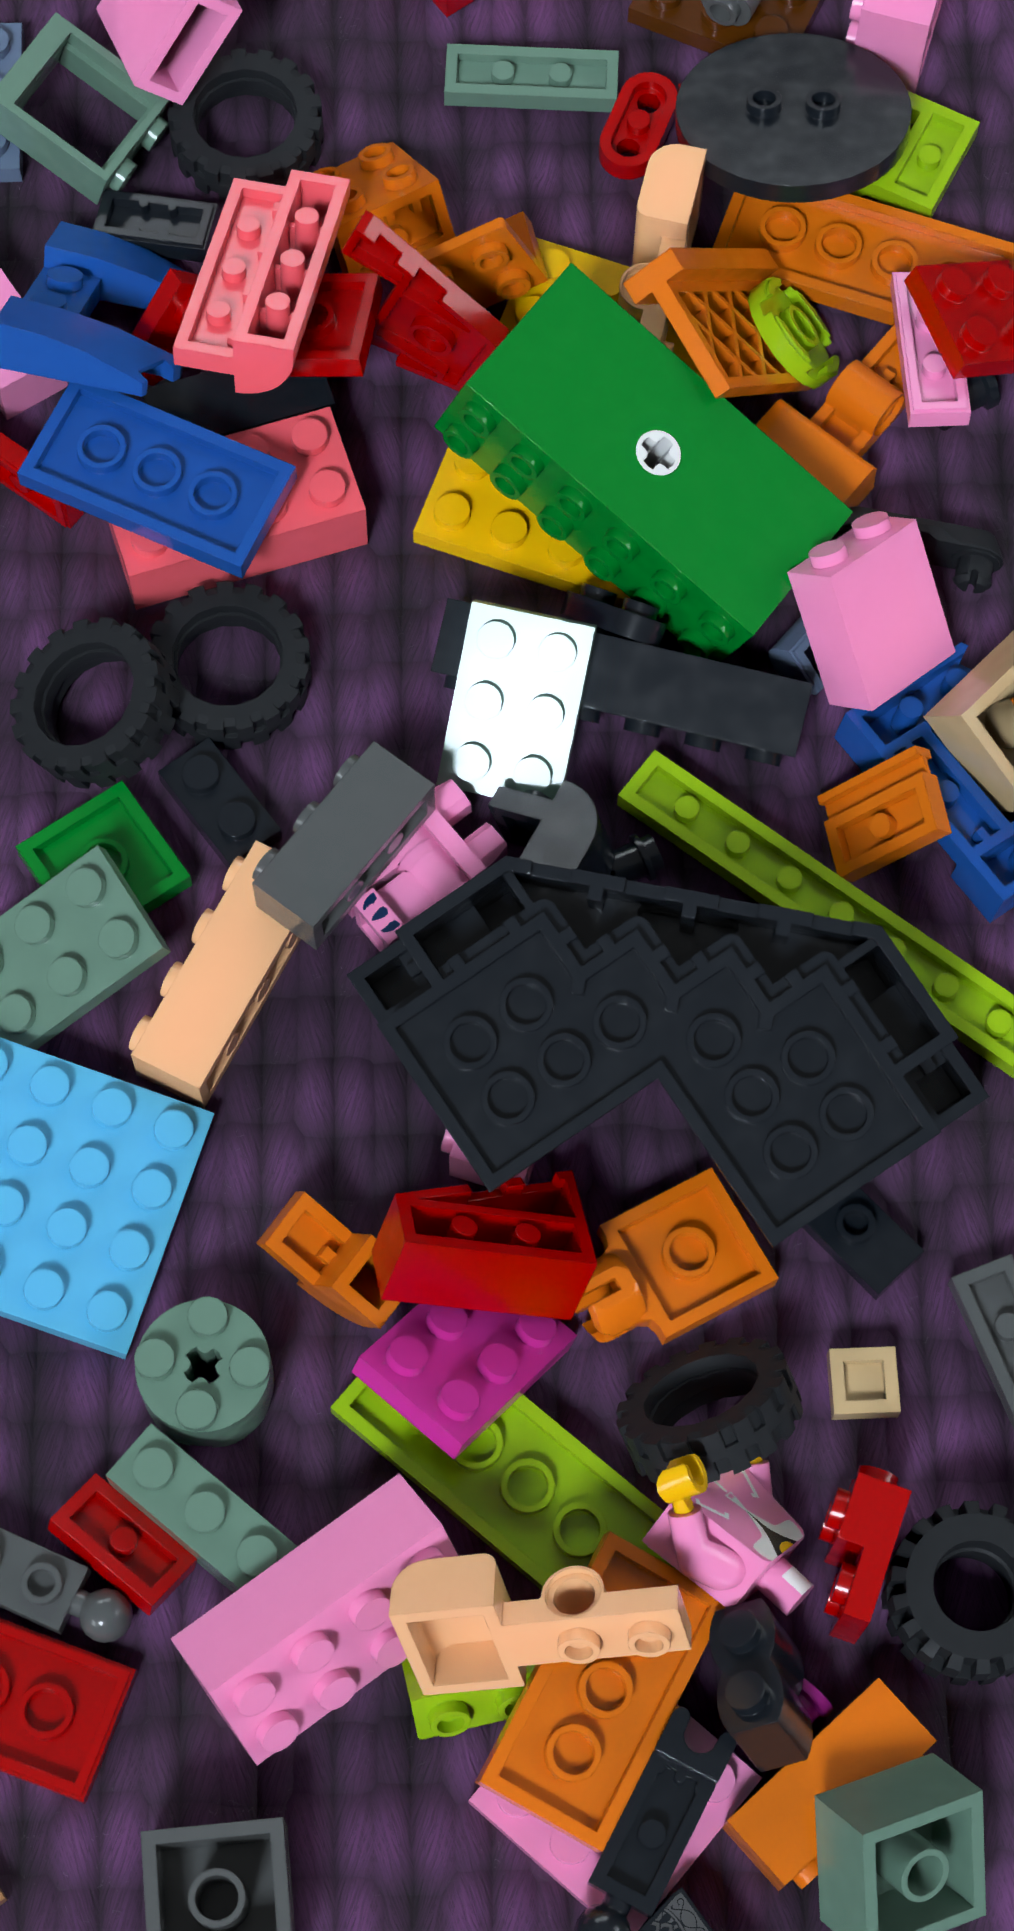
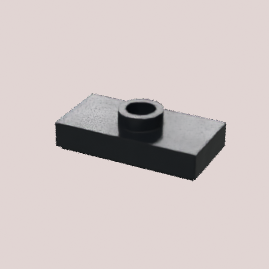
M105 189L93 230L105 232L141 246L164 258L204 262L220 218V212L217 203Z
M860 1188L802 1227L875 1300L897 1281L924 1252Z

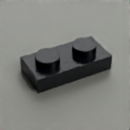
M209 737L158 771L160 782L228 869L237 856L246 858L255 841L271 847L282 840L280 827Z

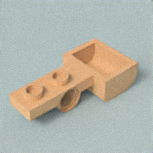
M683 144L663 146L656 150L648 161L637 203L632 266L623 273L620 279L618 304L672 352L674 350V343L666 342L665 340L669 326H673L659 304L635 305L623 283L670 247H692L700 215L707 149Z
M482 1553L417 1561L403 1569L395 1578L391 1587L389 1618L423 1695L526 1686V1667L528 1665L559 1662L586 1664L601 1658L632 1655L658 1657L667 1652L691 1650L692 1626L678 1585L606 1592L604 1583L596 1571L585 1566H569L558 1570L548 1578L539 1599L511 1601L494 1557L490 1554Z

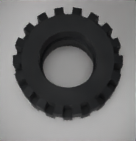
M964 1501L958 1509L953 1510L950 1504L940 1507L934 1511L931 1517L927 1519L923 1517L911 1528L889 1562L884 1577L886 1588L881 1594L882 1609H888L890 1616L886 1627L891 1638L898 1635L904 1646L900 1652L910 1662L916 1657L925 1664L922 1672L934 1679L939 1674L950 1677L949 1684L965 1686L969 1681H978L979 1686L994 1683L999 1677L1004 1675L1009 1677L1014 1673V1521L1005 1517L1008 1510L1007 1507L994 1503L989 1510H983L979 1508V1501ZM955 1558L975 1559L985 1563L999 1575L1007 1590L1009 1608L1005 1620L998 1627L988 1631L969 1630L957 1625L944 1614L935 1597L934 1575L945 1561Z

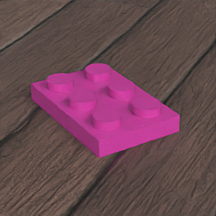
M418 1304L359 1356L352 1373L455 1460L569 1351L577 1334L559 1319Z

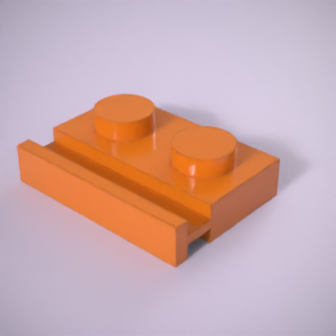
M914 745L817 796L819 805L825 806L828 820L824 821V826L835 869L839 876L847 881L854 882L952 833L937 775L931 774L927 760L932 758L930 749Z

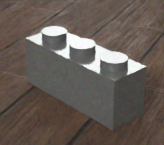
M375 741L372 742L360 757L353 754L342 764L333 780L335 787L321 803L312 801L304 808L293 826V836L281 850L277 848L270 849L259 861L252 875L256 906L315 950L322 945L436 810L435 784Z

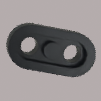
M584 582L579 594L567 590L560 614L660 648L667 625L656 621L659 608L624 597L621 608L615 607L614 604L618 594Z

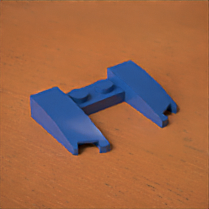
M61 221L45 244L44 267L23 298L10 296L0 311V368L140 397L147 394L148 381L141 373L158 375L171 382L180 379L183 366L174 365L173 354L117 327L89 317L100 300L146 309L169 269L185 270L141 246L105 232Z
M961 642L954 646L956 652L874 711L853 708L846 712L834 738L862 772L914 745L930 749L932 758L927 760L931 774L937 775L952 831L951 834L937 840V842L956 863V867L950 877L986 920L991 923L1014 907V821L1010 823L943 745L939 740L940 738L923 717L971 671V669L960 664L968 645Z

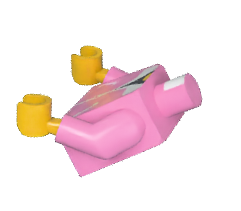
M688 1454L671 1460L667 1468L659 1475L656 1483L658 1494L669 1505L642 1541L725 1607L741 1604L759 1590L786 1616L792 1613L810 1593L814 1585L787 1561L788 1557L804 1539V1532L800 1525L773 1497L769 1461L762 1460L759 1456L750 1461L752 1467L735 1475L733 1470L720 1474V1480L708 1483L704 1464L698 1455Z

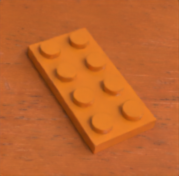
M611 1531L603 1535L587 1567L600 1575L606 1592L678 1585L692 1626L691 1650L667 1652L658 1657L632 1655L601 1658L586 1664L559 1662L535 1665L526 1686L523 1688L475 1781L476 1784L595 1852L604 1851L709 1642L710 1626L715 1611L726 1608L680 1571Z

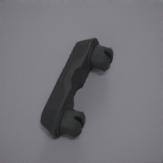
M860 506L850 507L853 513L832 540H836L851 530L852 522L858 517L882 510ZM883 511L889 517L916 519L929 564L956 569L952 580L960 590L966 592L968 584L974 586L973 593L976 594L991 588L992 573L1000 570L1003 566L1000 548L995 536L991 532Z

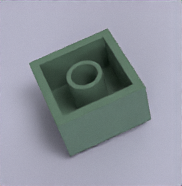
M931 1753L814 1796L820 1920L832 1931H947L986 1916L983 1790L937 1755Z

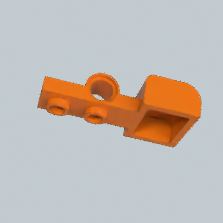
M895 324L862 361L856 359L846 366L831 386L825 403L811 419L805 417L784 400L779 399L756 424L761 431L848 508L858 506L874 488L877 468L864 460L862 456L906 407Z

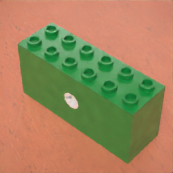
M572 263L569 264L465 383L434 425L443 434L445 443L454 453L466 459L471 458L490 475L492 484L501 494L513 500L518 499L537 516L540 527L548 535L557 540L566 541L584 557L585 565L595 576L604 581L613 582L630 599L659 608L656 621L667 625L666 630L677 638V644L685 654L714 661H723L754 636L792 589L787 572L809 558L808 553L813 547L830 541L853 513L850 508L725 398L716 399L703 378Z

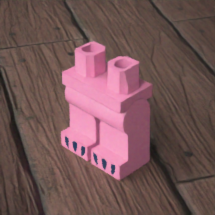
M452 779L435 787L436 810L348 913L351 918L356 917L357 925L380 952L399 939L395 933L397 929L508 855L506 841L487 822L464 840L452 828V826L472 812L471 803L467 796Z

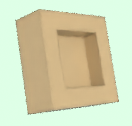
M895 1346L834 1348L828 1350L826 1357L831 1420L898 1418L901 1413Z

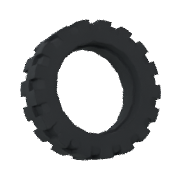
M236 48L230 50L231 55L223 57L216 53L183 106L172 102V107H168L172 152L174 158H178L179 169L187 179L191 176L193 177L195 187L206 194H209L210 191L218 193L219 199L226 201L234 178L286 186L292 169L309 172L310 165L316 167L321 156V144L324 143L322 105L319 93L315 94L314 82L306 72L301 75L298 72L297 64L286 57L282 61L274 58V52L258 49V53L255 54L246 53V48ZM242 95L269 98L283 105L294 120V128L282 144L268 153L251 157L226 155L210 147L199 134V124L211 108L225 99Z
M231 581L216 582L217 588L205 590L204 586H199L188 591L189 597L182 602L177 598L165 608L166 616L162 621L156 619L153 624L150 638L151 643L166 656L164 660L173 667L176 673L177 680L172 683L173 687L179 691V707H174L171 716L176 719L173 730L183 737L187 733L194 736L195 743L197 744L209 737L213 743L224 744V749L234 750L241 749V743L253 741L254 746L264 743L270 739L269 733L277 728L282 732L293 722L292 714L296 709L301 711L306 703L308 685L311 686L312 671L308 638L304 635L303 624L295 612L290 614L287 611V603L275 594L271 598L263 594V590L259 586L246 583L245 588L234 587ZM221 626H241L263 634L275 645L280 656V670L274 683L257 698L238 705H214L195 698L183 687L178 676V662L185 648L200 634Z
M99 617L98 623H92L89 619L73 622V629L65 632L60 628L47 637L50 642L42 650L36 647L27 658L30 665L25 673L19 672L14 687L18 690L17 697L10 700V715L16 719V724L11 727L15 739L24 746L22 748L23 752L59 781L65 783L67 780L74 787L89 789L90 783H96L101 788L115 785L116 778L122 775L130 778L142 770L139 764L147 757L153 760L163 746L159 742L163 738L164 733L170 735L176 721L171 716L174 707H179V691L173 687L172 683L177 680L173 667L164 660L166 656L131 625L124 622L121 626L116 620L107 617ZM119 661L128 663L133 676L131 701L121 720L104 736L87 744L67 746L62 744L59 740L56 722L59 705L69 686L82 673L101 663Z
M745 1337L729 1338L724 1344H717L716 1340L699 1344V1350L688 1354L686 1350L670 1356L671 1362L661 1367L656 1364L643 1374L645 1379L641 1383H633L625 1392L627 1401L619 1402L616 1411L619 1418L616 1420L618 1429L638 1473L641 1476L647 1474L649 1480L655 1484L659 1475L667 1468L671 1460L688 1454H696L700 1457L707 1473L708 1483L720 1480V1474L733 1470L734 1475L752 1467L750 1461L759 1456L765 1459L778 1449L776 1443L780 1439L787 1440L796 1429L794 1421L801 1420L803 1415V1407L800 1403L802 1402V1397L780 1348L776 1345L770 1348L768 1341L757 1338L749 1343L746 1342ZM746 1395L738 1404L716 1417L696 1424L673 1427L683 1416L702 1405L722 1398Z

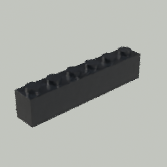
M451 598L447 599L431 671L446 675L443 687L455 690L472 603ZM596 633L578 719L599 724L602 712L624 717L626 719L623 730L659 738L662 727L686 732L683 744L714 752H720L722 741L746 746L744 759L780 767L783 755L792 758L796 757L813 684Z

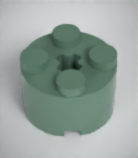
M207 1296L170 1308L149 1326L134 1355L137 1386L151 1419L165 1435L185 1445L212 1446V1448L237 1443L251 1434L260 1425L267 1415L274 1389V1369L266 1339L261 1329L250 1316L239 1308L220 1301L218 1298ZM203 1365L208 1369L215 1367L218 1378L209 1384L202 1377L196 1379L194 1371Z

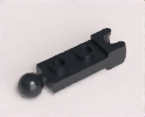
M675 1707L587 1883L606 1895L601 1904H594L582 1912L577 1919L574 1931H631L630 1923L627 1919L631 1908L648 1918L652 1917L716 1784L737 1745V1742L729 1732L723 1733L714 1748L709 1752H693L688 1748L684 1738L685 1729L690 1720V1713L685 1707Z

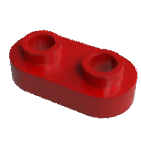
M643 72L630 77L624 83L600 135L599 160L602 167L610 175L624 180L643 177L650 157L656 150L663 147L675 120L678 94L675 85L664 75L654 72ZM651 107L656 111L652 113H647L645 110H642L641 108ZM623 152H630L636 156L627 157L622 156L620 154Z

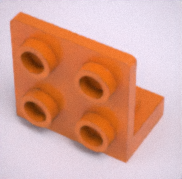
M394 142L369 145L359 152L358 157L337 167H324L312 172L350 179L349 200L334 242L335 252L342 273H375L341 252L365 210L378 217L419 253L456 237L439 179Z
M523 211L506 219L502 217L496 218L420 253L483 308L492 306L505 299L519 298L525 295L530 288L548 281L532 222Z

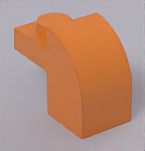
M296 1191L257 1241V1244L299 1279L296 1283L320 1303L355 1324L381 1329L400 1304L398 1301L381 1300L371 1252L376 1238L372 1234L352 1233L305 1191Z

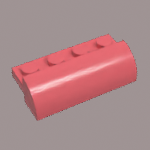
M293 169L290 172L286 186L240 178L233 179L173 345L174 365L234 375L235 393H262L272 390L286 381L292 371L349 200L350 179Z

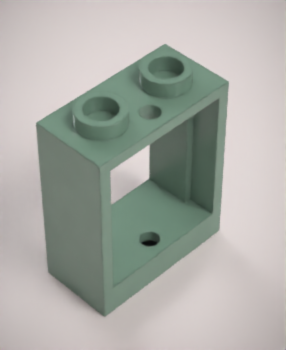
M55 12L0 81V134L98 205L105 189L121 191L128 183L138 166L132 159L139 150L144 147L151 152L161 140L169 127L168 121L163 119L170 100L135 87L121 59ZM58 63L137 120V123L102 168L22 110Z

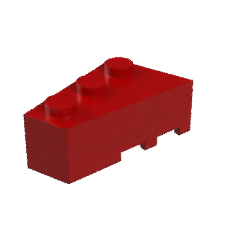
M573 1170L555 1172L551 1182L525 1185L521 1177L512 1178L491 1193L488 1190L472 1192L468 1184L396 1193L371 1251L381 1300L564 1320L572 1319L597 1266Z

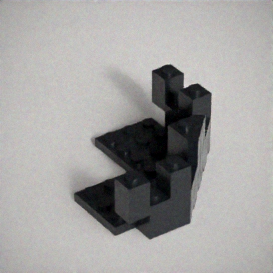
M505 856L395 931L399 937L397 941L347 974V977L378 1021V1028L490 1193L658 1079L772 1247L941 1133V1129L990 1097L952 1043L959 1038L880 925L814 915V913L762 903H749L722 898L719 895L671 886L664 887L612 875L574 868L567 869Z

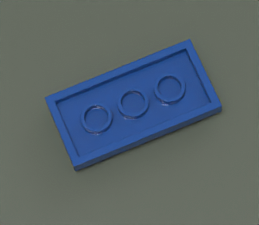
M69 382L17 472L20 485L242 579L297 480L296 466L119 392Z

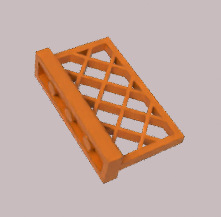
M670 247L623 283L635 305L659 304L716 399L808 391L812 389L795 379L775 358L761 337L751 316L748 303L750 290L779 269L767 249Z

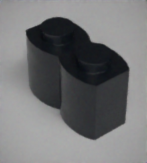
M761 1598L715 1611L711 1621L709 1640L712 1656L723 1672L717 1689V1707L724 1727L760 1772L807 1760L812 1746L813 1730L808 1710L799 1698L804 1679V1666L797 1645Z

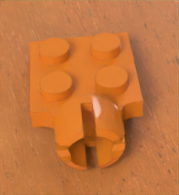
M711 1167L599 1225L597 1235L603 1244L604 1252L600 1257L596 1258V1269L575 1313L578 1314L588 1309L591 1319L583 1323L582 1326L598 1342H609L636 1327H649L657 1335L661 1344L664 1345L772 1288L777 1283L779 1277Z

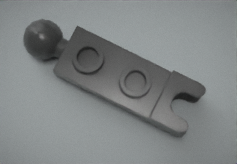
M0 1528L1 1608L62 1635L71 1615L79 1618L80 1626L85 1635L94 1641L112 1642L127 1632L131 1626L133 1611L131 1603L124 1594L111 1588L98 1589L92 1593L83 1590L92 1573L88 1567Z

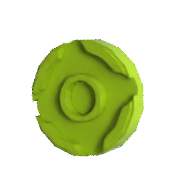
M778 277L767 278L751 289L749 293L748 303L755 325L772 354L788 373L801 384L812 389L821 387L838 375L839 357L833 355L829 358L825 349L832 343L830 340L831 335L816 310L798 290H794L790 286L782 291L779 288L782 285V279Z

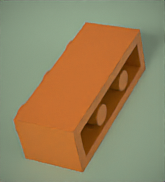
M877 1678L812 1740L807 1760L784 1766L725 1822L722 1829L778 1891L784 1888L791 1880L802 1890L818 1875L814 1796L922 1757L937 1740L882 1680Z

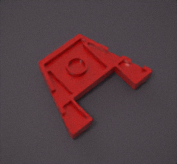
M365 210L341 252L395 284L379 308L371 344L399 355L396 359V366L460 391L505 339L509 329L378 217Z

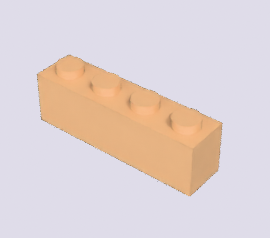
M258 841L254 842L246 858L237 856L230 865L222 885V889L226 891L215 911L207 908L199 918L191 938L192 943L195 944L184 964L177 961L172 965L160 990V995L164 997L153 1017L148 1015L142 1017L129 1042V1049L132 1050V1061L138 1076L202 1108H205L301 940L256 906L252 875L262 857L272 849Z

